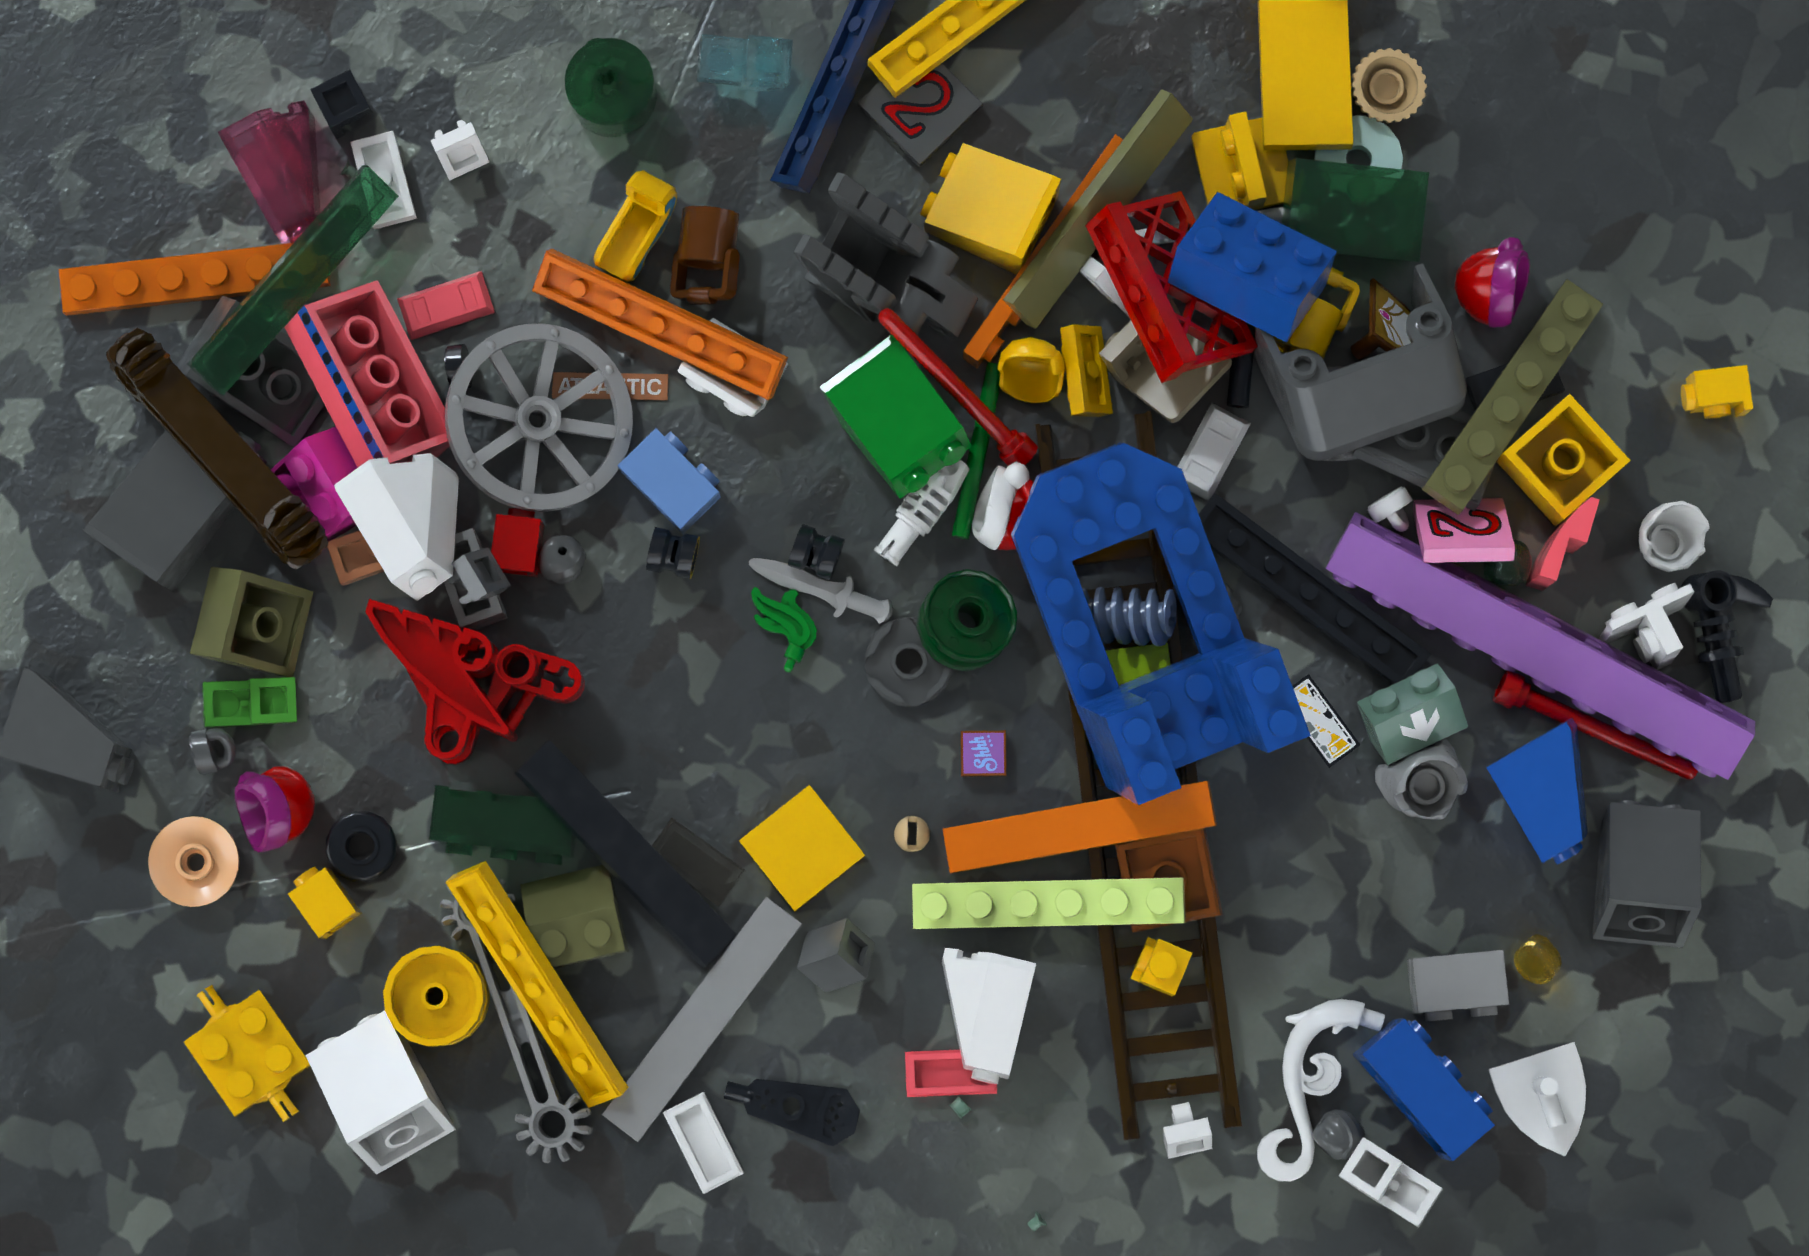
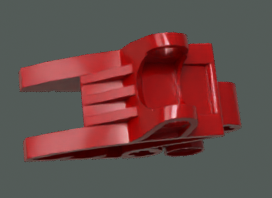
M372 599L368 601L365 610L367 616L380 638L405 666L427 706L424 738L426 748L433 756L447 764L457 765L464 763L470 758L481 728L512 742L516 741L518 736L515 730L535 696L567 704L577 700L584 691L585 680L582 672L574 663L568 660L532 650L520 644H511L499 651L494 643L478 631L465 627L462 631L458 625L435 618L432 622L428 616L405 609L401 612L398 607ZM480 649H485L483 659L475 658L473 662H468L471 652L478 653ZM521 659L529 660L527 673L522 677L512 678L510 673L513 664ZM544 670L548 674L561 677L564 670L568 671V676L574 681L573 686L564 687L562 693H557L558 687L553 682L543 679ZM493 676L488 694H486L476 679L484 680ZM515 691L523 692L524 694L518 704L512 709L507 719H505L501 714L502 710ZM449 732H457L459 739L456 747L449 752H442V738Z

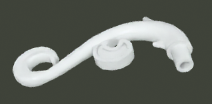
M1336 999L1328 1000L1311 1009L1289 1015L1285 1018L1286 1022L1294 1024L1295 1027L1290 1032L1284 1049L1282 1064L1283 1083L1300 1134L1302 1151L1297 1161L1285 1163L1279 1159L1276 1150L1281 1141L1286 1138H1292L1293 1134L1290 1129H1276L1264 1136L1257 1147V1160L1260 1168L1270 1178L1277 1181L1291 1182L1301 1178L1309 1171L1313 1162L1315 1143L1304 1093L1315 1096L1329 1094L1338 1086L1342 1076L1340 1063L1333 1055L1325 1052L1316 1053L1309 1057V1062L1315 1064L1318 1070L1315 1075H1306L1303 1070V1060L1308 1045L1318 1033L1332 1026L1333 1034H1338L1347 1026L1357 1029L1359 1025L1380 1032L1385 1014L1364 1008L1365 1003Z

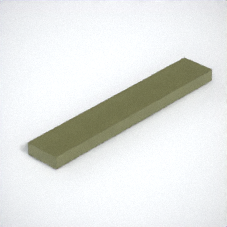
M1160 90L1003 300L1026 325L1035 329L1038 327L1095 251L1096 247L1085 225L1107 204L1121 201L1123 206L1130 204L1192 122L1193 118L1172 93Z

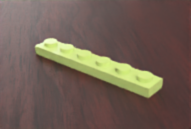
M1183 877L912 884L913 929L1185 923V885Z

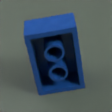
M1217 192L1177 246L1167 282L1287 343L1326 287L1337 251Z
M1404 1018L1393 1019L1380 1032L1355 1051L1353 1056L1441 1159L1454 1161L1495 1126L1488 1117L1493 1110L1476 1091H1466L1461 1086L1458 1080L1463 1075L1447 1056H1436L1427 1046L1433 1041L1432 1038L1416 1020L1411 1022L1410 1020L1406 1021Z

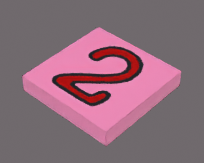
M1503 498L1481 499L1480 505L1475 511L1465 507L1459 515L1436 499L1414 500L1413 516L1423 562L1514 561L1515 545Z

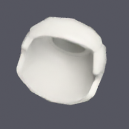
M1685 501L1661 504L1650 511L1641 523L1639 529V549L1643 553L1644 559L1652 567L1666 572L1688 569L1705 552V534L1710 529L1709 522L1697 506Z

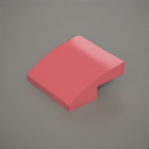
M1590 497L1553 531L1534 562L1526 586L1543 591L1557 581L1565 552L1573 554L1587 543L1600 499Z

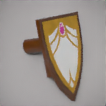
M1374 278L1370 280L1369 332L1351 346V352L1359 360L1364 359L1378 347L1388 352L1411 343L1406 333V321L1411 311Z

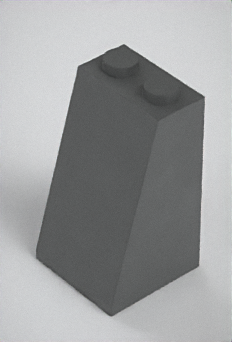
M165 431L90 520L83 531L148 577L174 592L235 506L175 439ZM239 431V436L257 454L262 446ZM257 454L259 458L266 464L267 462L259 454Z

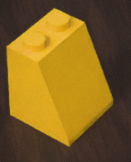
M963 143L958 154L950 152L943 164L939 176L945 178V181L939 193L931 191L923 205L920 215L926 218L924 231L1017 275L1031 255L1058 199L1061 179Z

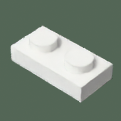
M394 131L351 141L363 194L374 230L417 219Z

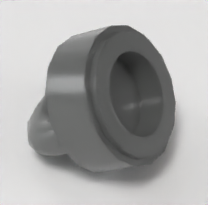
M205 728L191 732L189 736L192 756L200 774L208 775L218 772L219 769L231 765L236 755L235 744L231 736L224 730L218 728L208 730ZM213 740H219L223 744L224 756L218 757Z

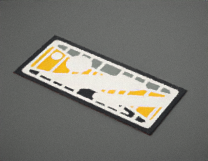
M1309 674L1293 685L1295 695L1311 735L1307 739L1330 768L1359 747L1360 743Z

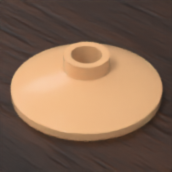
M198 816L180 818L164 827L154 839L148 857L150 877L157 890L173 903L187 907H200L211 904L223 897L235 882L239 870L237 845L231 834L222 825L211 819ZM195 854H200L204 858V866L198 871H193L189 865L190 858Z

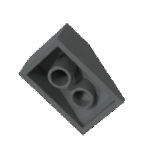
M223 295L176 365L189 381L293 448L298 445L324 405L290 337L238 301Z

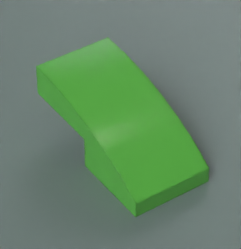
M295 677L251 678L246 681L202 683L204 728L259 726L297 722Z

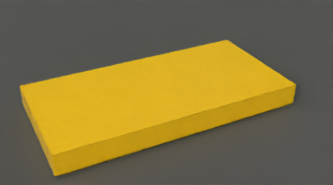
M1258 0L1263 151L1352 149L1353 122L1347 0Z

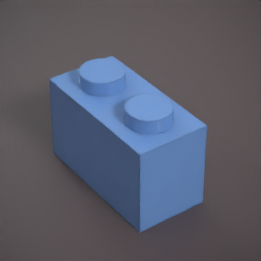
M655 428L617 466L620 472L684 534L721 498L719 491L715 488L720 481L703 463H700L695 468L684 457L689 450L671 431L664 436Z

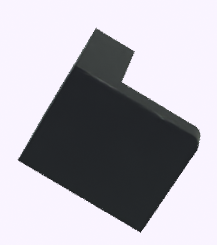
M350 69L310 89L336 140L344 136L341 130L342 127L372 113Z

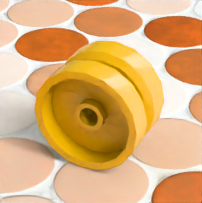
M442 946L421 947L401 957L389 972L383 990L385 1012L393 1028L407 1040L428 1047L455 1045L472 1036L485 1020L490 1004L489 987L481 967L465 953ZM435 987L443 992V1000L438 1005L430 1004L428 1001V996L434 994Z

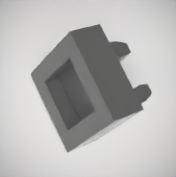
M488 547L463 554L452 562L456 571L453 572L452 577L447 579L450 584L462 580L468 590V593L459 599L461 604L477 602L499 595L511 586Z

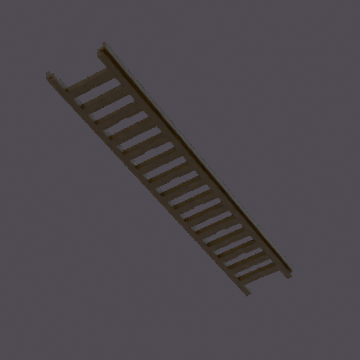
M1151 411L1135 414L1133 418L1137 449L1157 457ZM1035 424L1041 474L1082 458L1055 460L1051 425ZM1153 529L1148 531L1149 538L1122 541L1072 561L1074 566L1151 557L1154 582L1118 586L1122 589L1124 600L1129 599L1132 588L1139 589L1142 601H1146L1148 591L1151 588L1156 589L1159 602H1163L1168 589H1173L1174 591L1171 576ZM1115 587L1105 588L1108 600H1111ZM1096 589L1087 590L1089 598L1093 599ZM1176 619L1173 635L1167 641L1170 664L1183 660L1178 619ZM1116 638L1110 644L1103 643L1105 650L1139 646L1134 640L1127 645H1122L1117 642ZM1150 639L1149 643L1146 644V645H1152V644H1153L1152 641H1151V639ZM1067 685L1082 803L1098 801L1096 788L1106 786L1100 770L1094 769L1091 746ZM1196 761L1175 769L1181 785L1198 782ZM1104 847L1087 849L1091 880L1108 879L1107 877L1121 875L1118 857L1105 859ZM1215 916L1197 920L1199 939L1168 942L1192 952L1191 958L1202 957L1205 984L1178 987L1174 996H1169L1158 990L1122 993L1119 966L1136 965L1144 945L1116 948L1114 926L1097 925L1124 1141L1140 1138L1135 1103L1139 1101L1219 1092L1223 1128L1242 1126ZM1208 1002L1211 1029L1127 1039L1124 1011ZM1213 1047L1217 1074L1133 1084L1131 1056Z

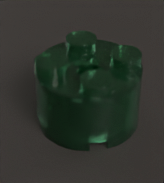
M616 38L591 39L575 53L566 69L565 91L571 109L581 125L590 132L603 137H618L639 129L651 117L657 101L656 83L650 62L642 51L633 44ZM613 81L618 82L619 91L611 89L608 95L604 93V85H610Z

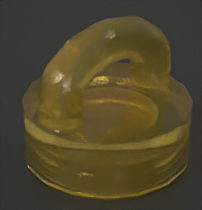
M1541 934L1532 935L1516 950L1514 955V964L1517 971L1524 979L1541 985L1551 981L1560 971L1562 965L1558 950Z

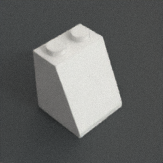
M385 1011L363 1018L353 1029L338 1037L324 1040L318 1045L317 1049L306 1055L346 1143L376 1175L456 1130L410 1044L403 1035L393 1028Z

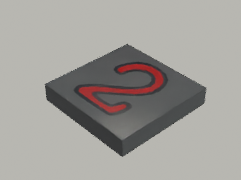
M941 63L896 98L879 81L858 102V107L920 168L983 107V103Z

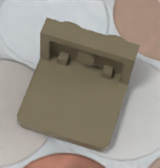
M1167 295L1174 312L1181 316L1173 299ZM1131 320L1120 332L1114 333L1107 340L1105 347L1099 353L1110 374L1117 382L1171 423L1178 422L1232 365L1231 359L1183 372L1176 379L1161 383ZM1186 334L1195 355L1202 354L1205 343Z

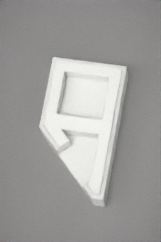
M1090 256L1079 272L1111 303H1115L1129 317L1106 267Z

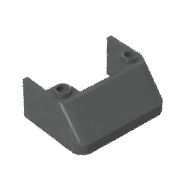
M1423 263L1414 267L1411 305L1414 310L1411 311L1406 321V333L1411 343L1329 372L1322 357L1312 350L1297 349L1281 355L1273 336L1256 327L1255 342L1258 347L1255 349V360L1299 452L1306 458L1316 461L1326 460L1451 416L1460 411L1464 406L1467 385L1452 321Z

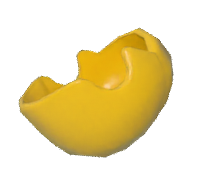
M1027 337L1011 341L1001 352L997 369L1000 373L999 386L1003 392L1016 400L1029 403L1049 402L1059 396L1063 386L1065 364L1060 351L1056 350L1054 345L1045 340Z

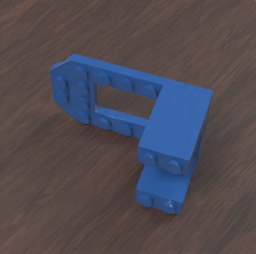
M1120 442L1036 476L1029 492L1030 496L1021 516L1016 521L1011 536L1107 788L1133 803L1141 805L1182 788L1175 771L1177 768L1242 742L1269 753L1311 736L1279 649L1244 638L1181 468ZM1153 529L1199 654L1118 685L1072 561Z

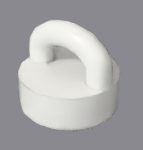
M1400 486L1370 504L1367 511L1374 522L1377 523L1387 517L1394 529L1404 532L1409 527V520L1403 507L1413 501L1406 488Z

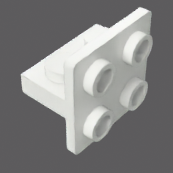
M1672 583L1651 594L1653 599L1637 608L1635 602H1632L1615 610L1610 614L1612 618L1605 622L1606 627L1599 640L1609 644L1635 632L1637 638L1633 639V643L1644 663L1650 661L1652 667L1656 670L1671 664L1682 650L1683 645L1668 616L1684 608L1694 594L1691 584L1678 589L1676 583Z

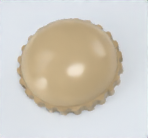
M1392 48L1378 49L1376 53L1371 52L1367 57L1360 60L1361 63L1356 65V72L1352 74V96L1356 99L1355 104L1361 107V112L1367 113L1369 118H1375L1377 122L1385 121L1386 123H1392V121H1395L1397 123L1402 119H1408L1410 114H1415L1417 108L1422 106V99L1426 96L1424 92L1427 88V84L1424 82L1426 76L1422 74V67L1417 65V60L1410 58L1408 53H1402L1400 49L1395 51Z

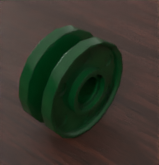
M965 569L949 573L933 586L918 610L917 630L923 647L934 660L950 669L969 671L985 667L1008 646L1016 631L1017 610L1012 595L1001 581L986 572ZM964 612L971 615L975 620L976 627L968 628L959 621L958 613Z

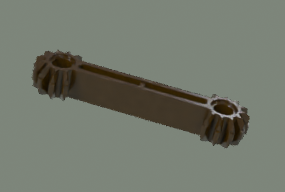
M136 328L132 332L125 333L118 338L114 345L106 352L107 361L110 363V369L115 373L117 381L125 387L126 392H129L137 402L142 403L261 534L264 539L263 542L270 547L272 553H275L280 558L282 563L288 564L291 568L298 569L304 564L308 565L317 558L321 551L328 546V539L325 529L320 525L318 517L311 512L309 506H306L299 496L293 495L172 362L170 354L166 353L161 343H158L152 334Z

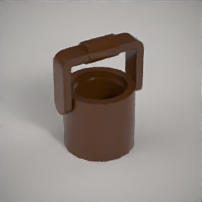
M688 206L683 208L679 248L673 256L670 294L672 297L688 301L691 305L715 304L718 300H730L735 296L740 254L736 249L739 213L711 206ZM687 267L723 271L722 288L690 287L685 290Z

